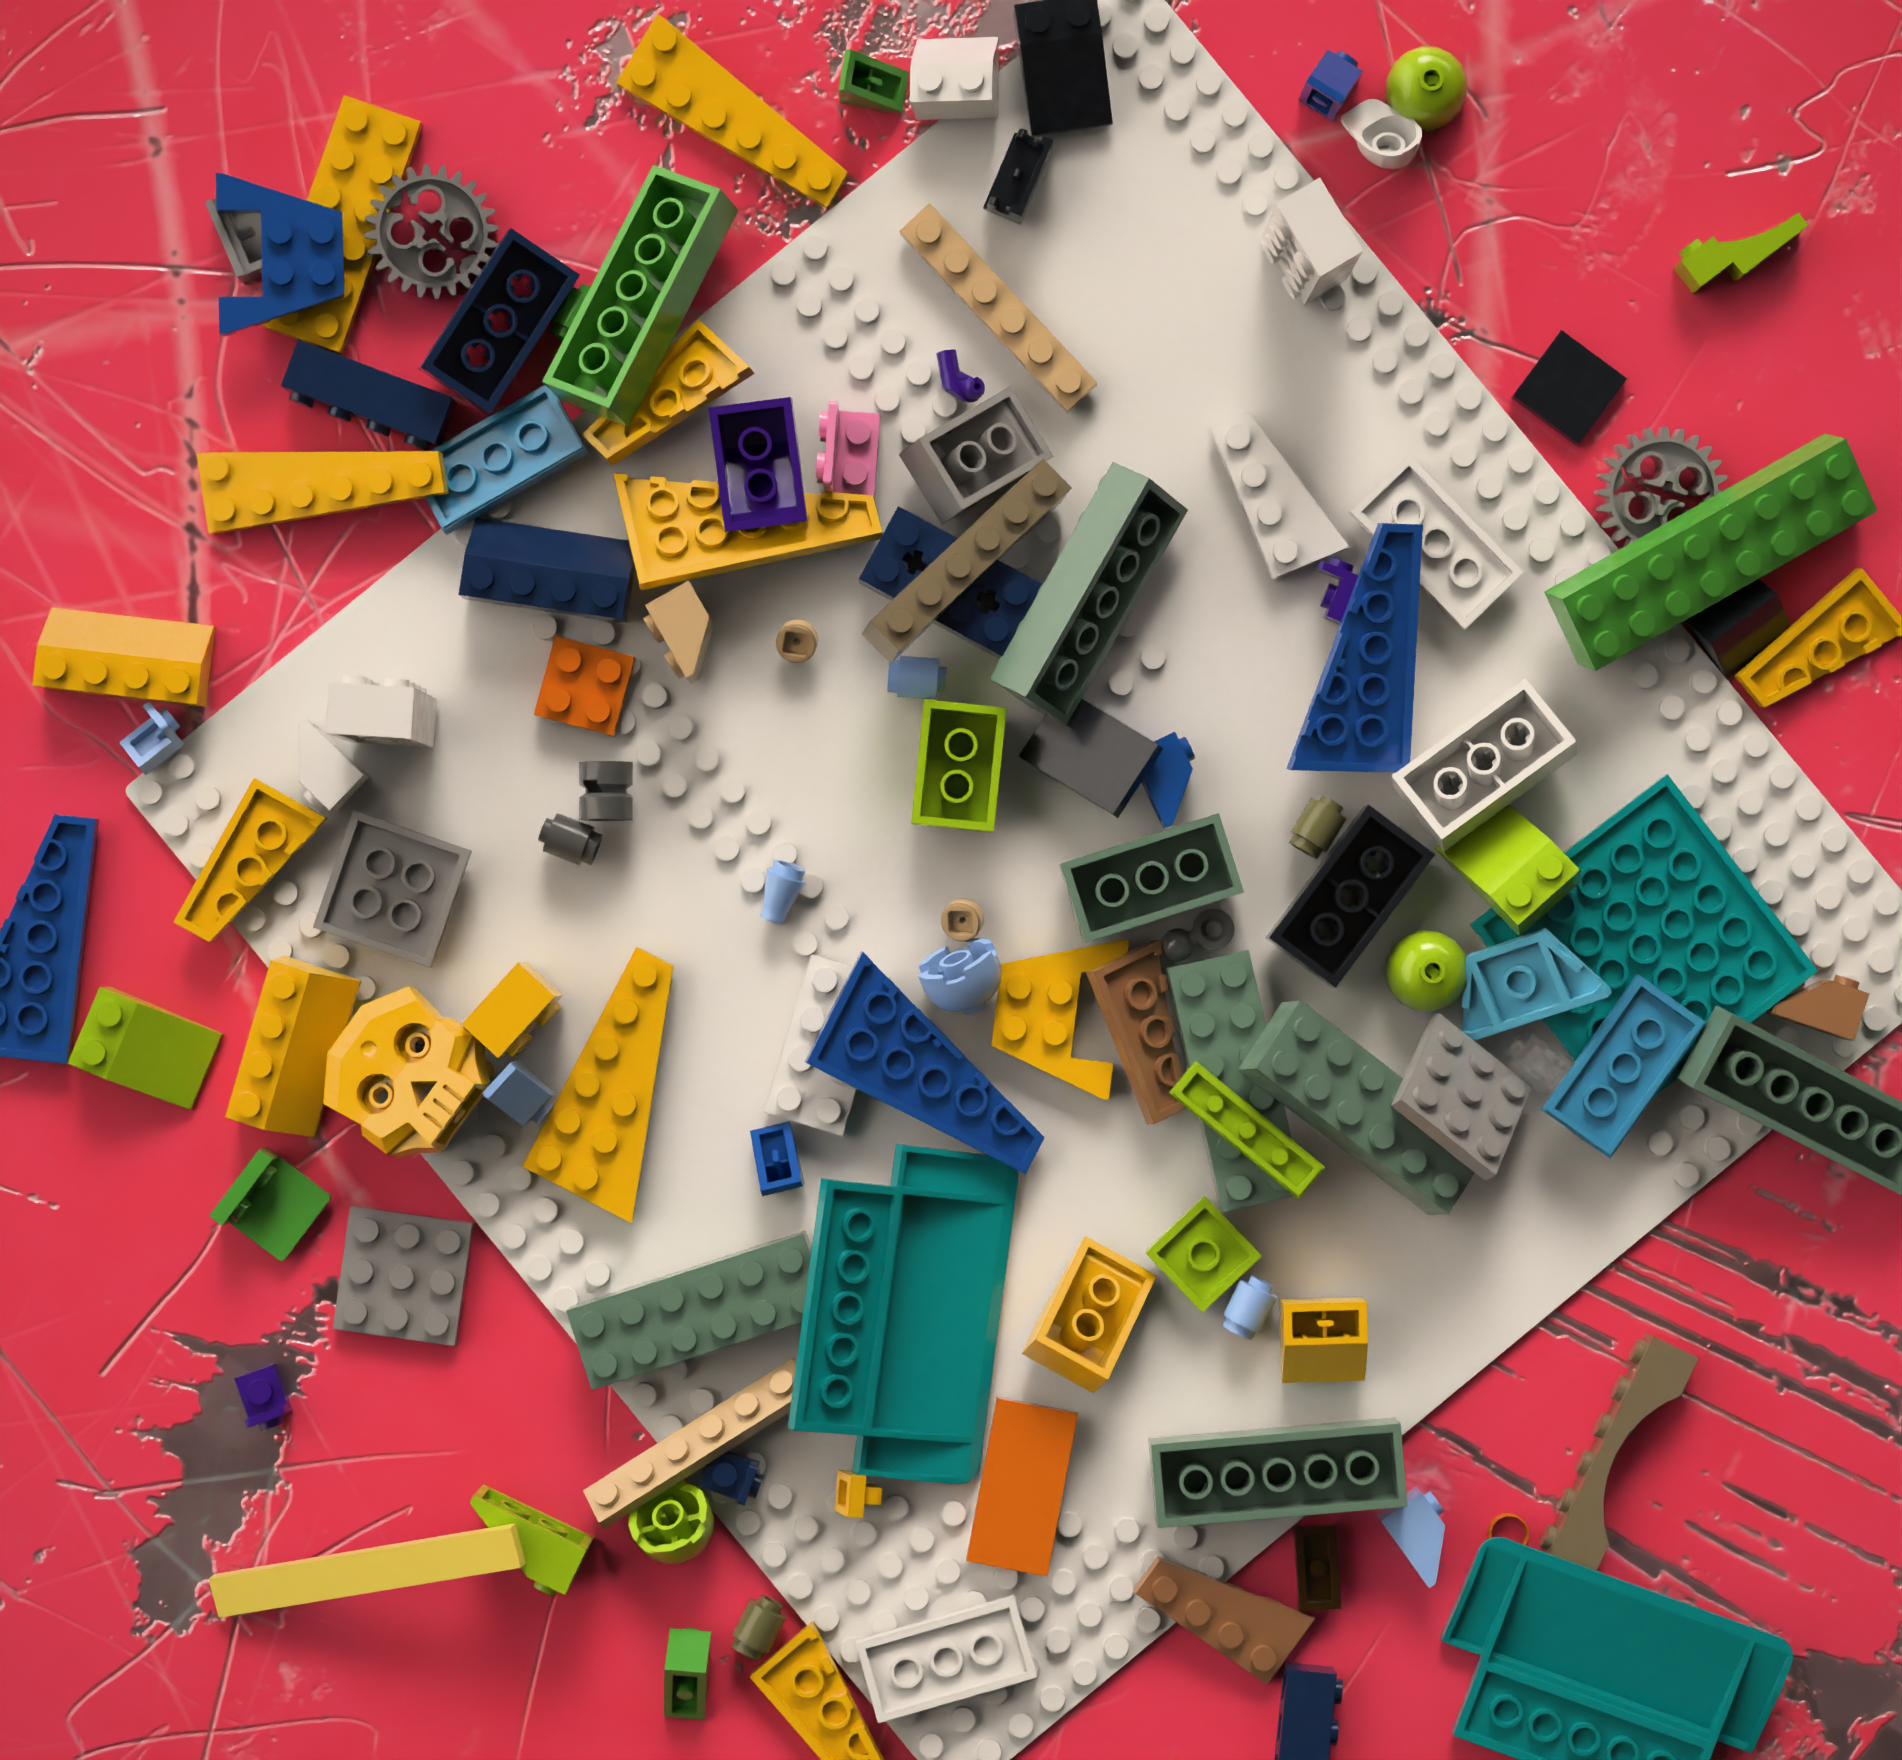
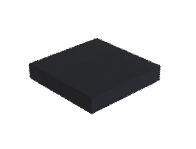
M1561 330L1511 398L1577 446L1627 378Z

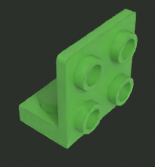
M266 1147L258 1150L209 1216L221 1226L228 1223L232 1224L279 1261H283L292 1252L332 1197L327 1191L277 1153Z

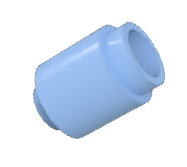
M900 656V660H894L892 663L889 662L887 692L897 693V697L936 700L937 691L945 692L947 667H939V658Z
M1251 1275L1249 1281L1240 1279L1223 1313L1226 1317L1223 1327L1243 1338L1252 1340L1256 1332H1261L1278 1298L1271 1292L1274 1286L1254 1275Z

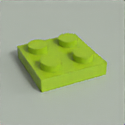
M1205 1195L1145 1251L1149 1258L1202 1313L1262 1257Z

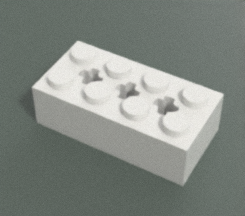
M1321 178L1316 179L1276 203L1262 234L1264 241L1261 242V247L1272 264L1279 263L1286 275L1282 278L1286 290L1293 299L1299 297L1303 305L1346 281L1364 251Z
M341 675V683L329 682L326 734L352 743L434 748L437 699L426 694V688H421V686L415 685V683L409 682L407 679L384 678L383 685H379L380 683L373 682V680H369L367 677Z
M1525 678L1393 774V786L1438 846L1445 852L1577 755V741ZM1517 736L1520 741L1525 737V744L1513 746L1511 745V738ZM1484 760L1487 765L1491 761L1492 768L1486 771L1478 770L1477 763ZM1451 785L1454 789L1456 786H1459V792L1454 795H1445L1444 787Z

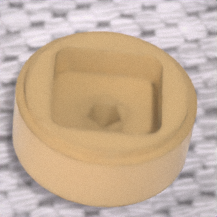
M797 619L786 622L780 628L776 638L778 653L785 660L792 663H802L809 660L814 655L818 645V635L815 628L804 620Z
M966 898L953 900L945 908L941 916V926L945 934L959 942H966L975 938L984 924V914L980 906Z

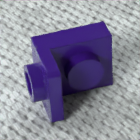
M1333 557L1330 558L1329 563L1319 562L1316 571L1338 579L1336 586L1329 583L1320 606L1326 608L1323 616L1324 619L1339 624L1342 621L1358 575L1352 573L1353 565Z
M276 1363L234 1379L248 1416L244 1420L247 1428L258 1424L260 1431L284 1423L282 1415L291 1411L292 1407Z

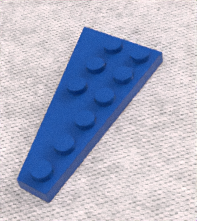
M1377 524L1286 769L1298 771L1396 773L1410 763L1423 525Z
M54 814L34 857L35 861L27 879L21 885L12 911L0 930V1057L68 1064L73 1046L99 819Z
M861 951L805 1063L1026 1174L1045 1137Z

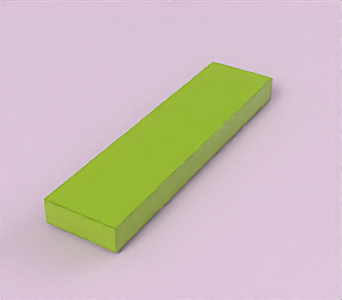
M1197 1061L1192 1063L1169 1091V1094L1296 1198L1300 1199L1324 1170V1165Z

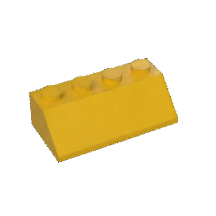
M52 607L37 643L32 686L48 690L206 708L216 626Z
M287 956L270 961L225 1118L267 1131L309 1137L316 1136L325 1107L323 1101L327 1052L350 1022L361 980Z

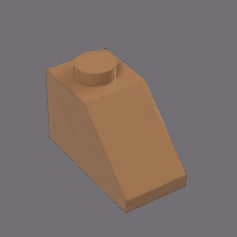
M1835 975L1834 981L1820 980L1781 999L1768 1009L1766 1014L1844 1040L1854 1041L1870 993L1858 990L1860 982Z

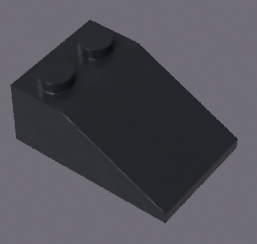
M1041 0L1015 4L1013 19L1031 136L1038 137L1113 125L1097 0Z

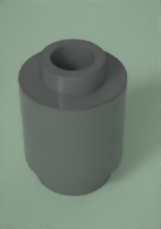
M557 813L553 820L546 818L538 841L544 843L543 852L577 865H581L582 862L592 865L600 847L603 834L595 832V827Z

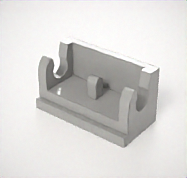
M216 198L206 201L207 209L237 278L243 284L261 278V214L217 213Z

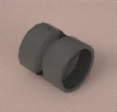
M579 762V785L585 788V794L579 797V820H633V797L627 794V789L633 786V762Z

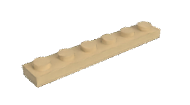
M930 203L899 231L900 235L1066 413L1097 386L1095 379Z
M793 1358L584 1489L583 1492L599 1524L606 1529L789 1413L796 1361Z

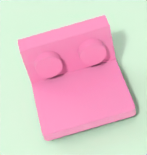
M829 401L828 412H820L819 436L820 442H826L825 453H817L816 478L817 483H823L825 492L873 495L875 497L880 414L839 411L838 402Z

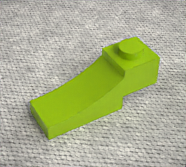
M1798 212L1780 225L1749 238L1718 242L1713 236L1703 244L1697 238L1678 253L1682 260L1673 269L1692 293H1695L1724 270L1736 282L1798 235L1808 224Z

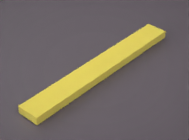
M516 1523L218 1573L209 1578V1583L218 1617L221 1618L518 1569L526 1562Z

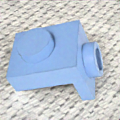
M150 701L144 704L143 707L151 718L119 742L145 775L185 745L175 733L181 726L166 708L158 712Z

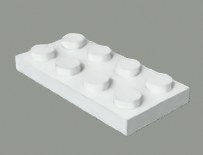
M1410 454L1349 512L1372 538L1378 523L1423 525L1420 587L1463 631L1524 573Z
M811 954L763 1111L764 1113L843 1136L857 1089L805 1063V1060L853 966Z
M1015 1595L869 1636L855 1642L878 1723L1037 1678V1672Z

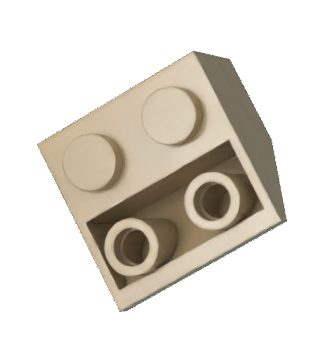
M688 580L646 604L645 606L650 615L643 619L658 643L665 640L671 650L665 653L664 656L674 674L679 679L685 676L692 684L699 680L714 622Z

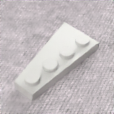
M1249 411L1210 427L1213 439L1272 580L1350 547Z

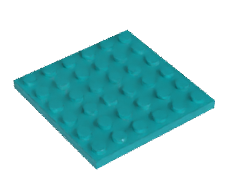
M1668 774L1662 776L1563 852L1580 869L1581 882L1521 935L1523 936L1546 928L1611 989L1612 993L1607 998L1541 1019L1574 1062L1636 975L1646 979L1706 1023L1716 1005L1751 1023L1818 972ZM1492 908L1469 924L1486 948L1519 937ZM1701 1032L1696 1037L1694 1042L1691 1044L1689 1049L1686 1051L1684 1056L1681 1058V1060L1674 1068L1672 1073L1669 1075L1667 1080L1664 1082L1662 1087L1659 1089L1657 1094H1659L1666 1087H1668L1670 1084L1677 1080V1076L1679 1075L1684 1063L1686 1062Z

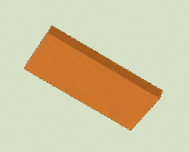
M996 1398L966 1561L1048 1576L1078 1412L1007 1398Z

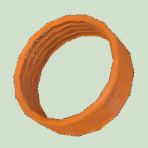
M1502 1513L1490 1522L1488 1539L1492 1538V1530L1499 1520L1505 1517H1513L1520 1520L1525 1528V1537L1522 1544L1527 1546L1529 1529L1527 1524L1518 1515Z

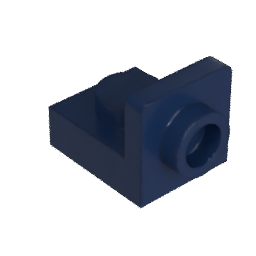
M727 1451L706 1465L699 1487L738 1500L737 1504L745 1506L748 1496L756 1499L764 1475L757 1473L760 1461Z

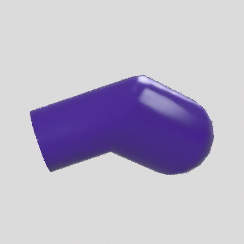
M955 349L936 353L942 387L945 392L963 402L972 403L977 401L985 391L982 379L979 377L973 378L960 371Z

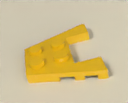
M1118 940L1002 963V976L997 992L991 1046L1101 1099L1109 1100L1113 1063L1072 1058L1071 1050L1081 973L1088 972L1127 953L1129 940Z

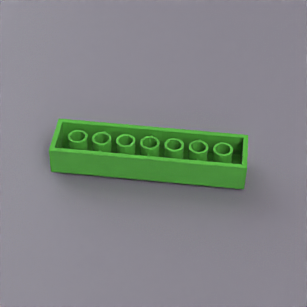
M1824 433L1544 593L1576 662L1597 671L1877 512V508L1847 439Z

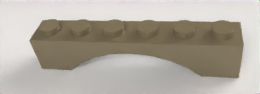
M1042 459L870 620L862 635L892 663L988 568L1063 501L1072 487Z
M1647 1332L1643 1340L1640 1338L1636 1340L1628 1357V1361L1632 1362L1626 1376H1619L1612 1388L1610 1397L1614 1401L1608 1414L1602 1413L1596 1421L1592 1433L1596 1436V1439L1590 1451L1584 1450L1577 1461L1575 1472L1578 1473L1572 1489L1566 1487L1560 1496L1557 1504L1560 1514L1554 1526L1548 1524L1541 1536L1539 1546L1543 1548V1552L1597 1571L1609 1546L1604 1525L1603 1501L1607 1477L1615 1455L1628 1434L1644 1417L1662 1404L1681 1396L1699 1358Z

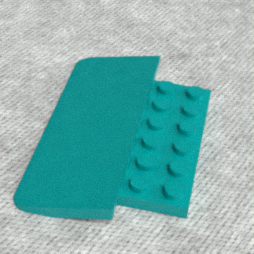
M896 1143L890 1185L821 1178L788 1421L789 1429L794 1431L857 1435L852 1472L858 1475L947 1484H965L977 1475L982 1454L1018 1184V1170L987 1154Z
M1504 1537L1489 1538L1479 1546L1440 1636L1441 1641L1480 1655L1452 1729L1453 1736L1519 1760H1710L1717 1741L1752 1753L1781 1693L1793 1662V1651L1789 1643L1782 1637Z

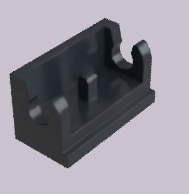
M1019 129L1018 133H1014L983 209L1021 225L1052 152L1054 140L1045 136L1036 139L1028 135V131L1025 129Z

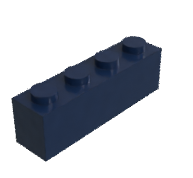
M298 340L281 383V387L291 393L289 400L309 408L313 407L314 402L329 407L327 414L335 418L351 422L354 416L367 421L366 429L389 437L391 431L406 436L404 443L423 451H427L429 445L437 447L443 443L457 406V402L450 396Z
M1284 1662L1274 1760H1329L1330 1745H1337L1339 1732L1338 1720H1332L1334 1704H1341L1343 1680L1337 1679V1673L1332 1666Z

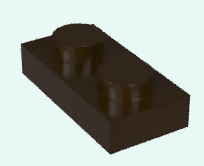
M1335 1524L1293 1526L1299 1611L1341 1609Z

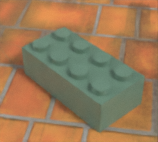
M1219 813L1059 864L1084 943L1244 893Z

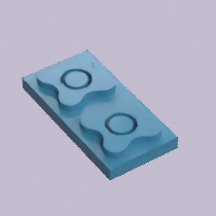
M543 385L430 450L443 453L449 494L427 497L426 500L442 530L448 535L587 455L589 452L560 399L546 385Z
M1636 975L1540 1110L1611 1159L1706 1025V1022L1646 979Z

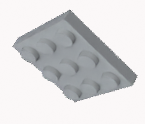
M353 810L313 928L431 968L434 964L472 850Z
M1438 1013L1429 1019L1391 1106L1484 1181H1488L1496 1176L1532 1087L1442 1014Z
M354 1205L350 1206L332 1329L450 1346L457 1345L474 1223Z

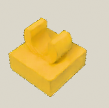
M837 1469L834 1511L846 1517L863 1518L864 1504L881 1505L882 1487H875V1484L866 1483L865 1475H858L853 1473L852 1470Z

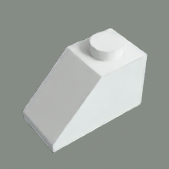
M303 718L298 723L299 782L307 789L303 796L320 812L325 807L329 811L337 812L370 776L316 724L307 718Z

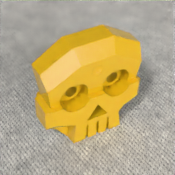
M408 986L362 1005L327 1052L323 1104L361 1124L362 1136L390 1156L402 1158L418 1153H437L445 1149L482 1098V1093L491 1084L489 1077L494 1078L495 1070L491 1062L485 1060L484 1045L463 1027L461 1022L449 1017L443 1018L417 989ZM423 1039L425 1047L423 1051L417 1053L415 1044L418 1040ZM424 1086H434L427 1095ZM386 1089L388 1099L381 1104L378 1100V1095L382 1090Z

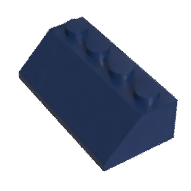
M476 518L464 554L458 595L465 600L627 624L635 572L629 540Z

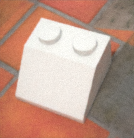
M999 38L917 39L910 68V104L916 120L998 118Z

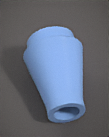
M774 860L772 868H767L763 908L760 914L762 918L779 924L784 923L788 911L806 883V880L803 879L806 871L804 868L783 860Z

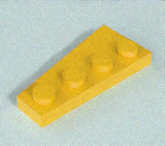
M698 319L668 348L629 427L600 416L582 436L613 466L755 373Z
M1855 568L1735 675V678L1759 707L1765 708L1811 684V681L1828 672L1832 673L1845 666V663L1858 656L1872 652L1881 647V644L1896 636H1902V616L1862 568Z
M253 778L173 922L202 939L213 942L328 818L259 779Z
M813 1621L751 1673L750 1678L821 1760H884Z

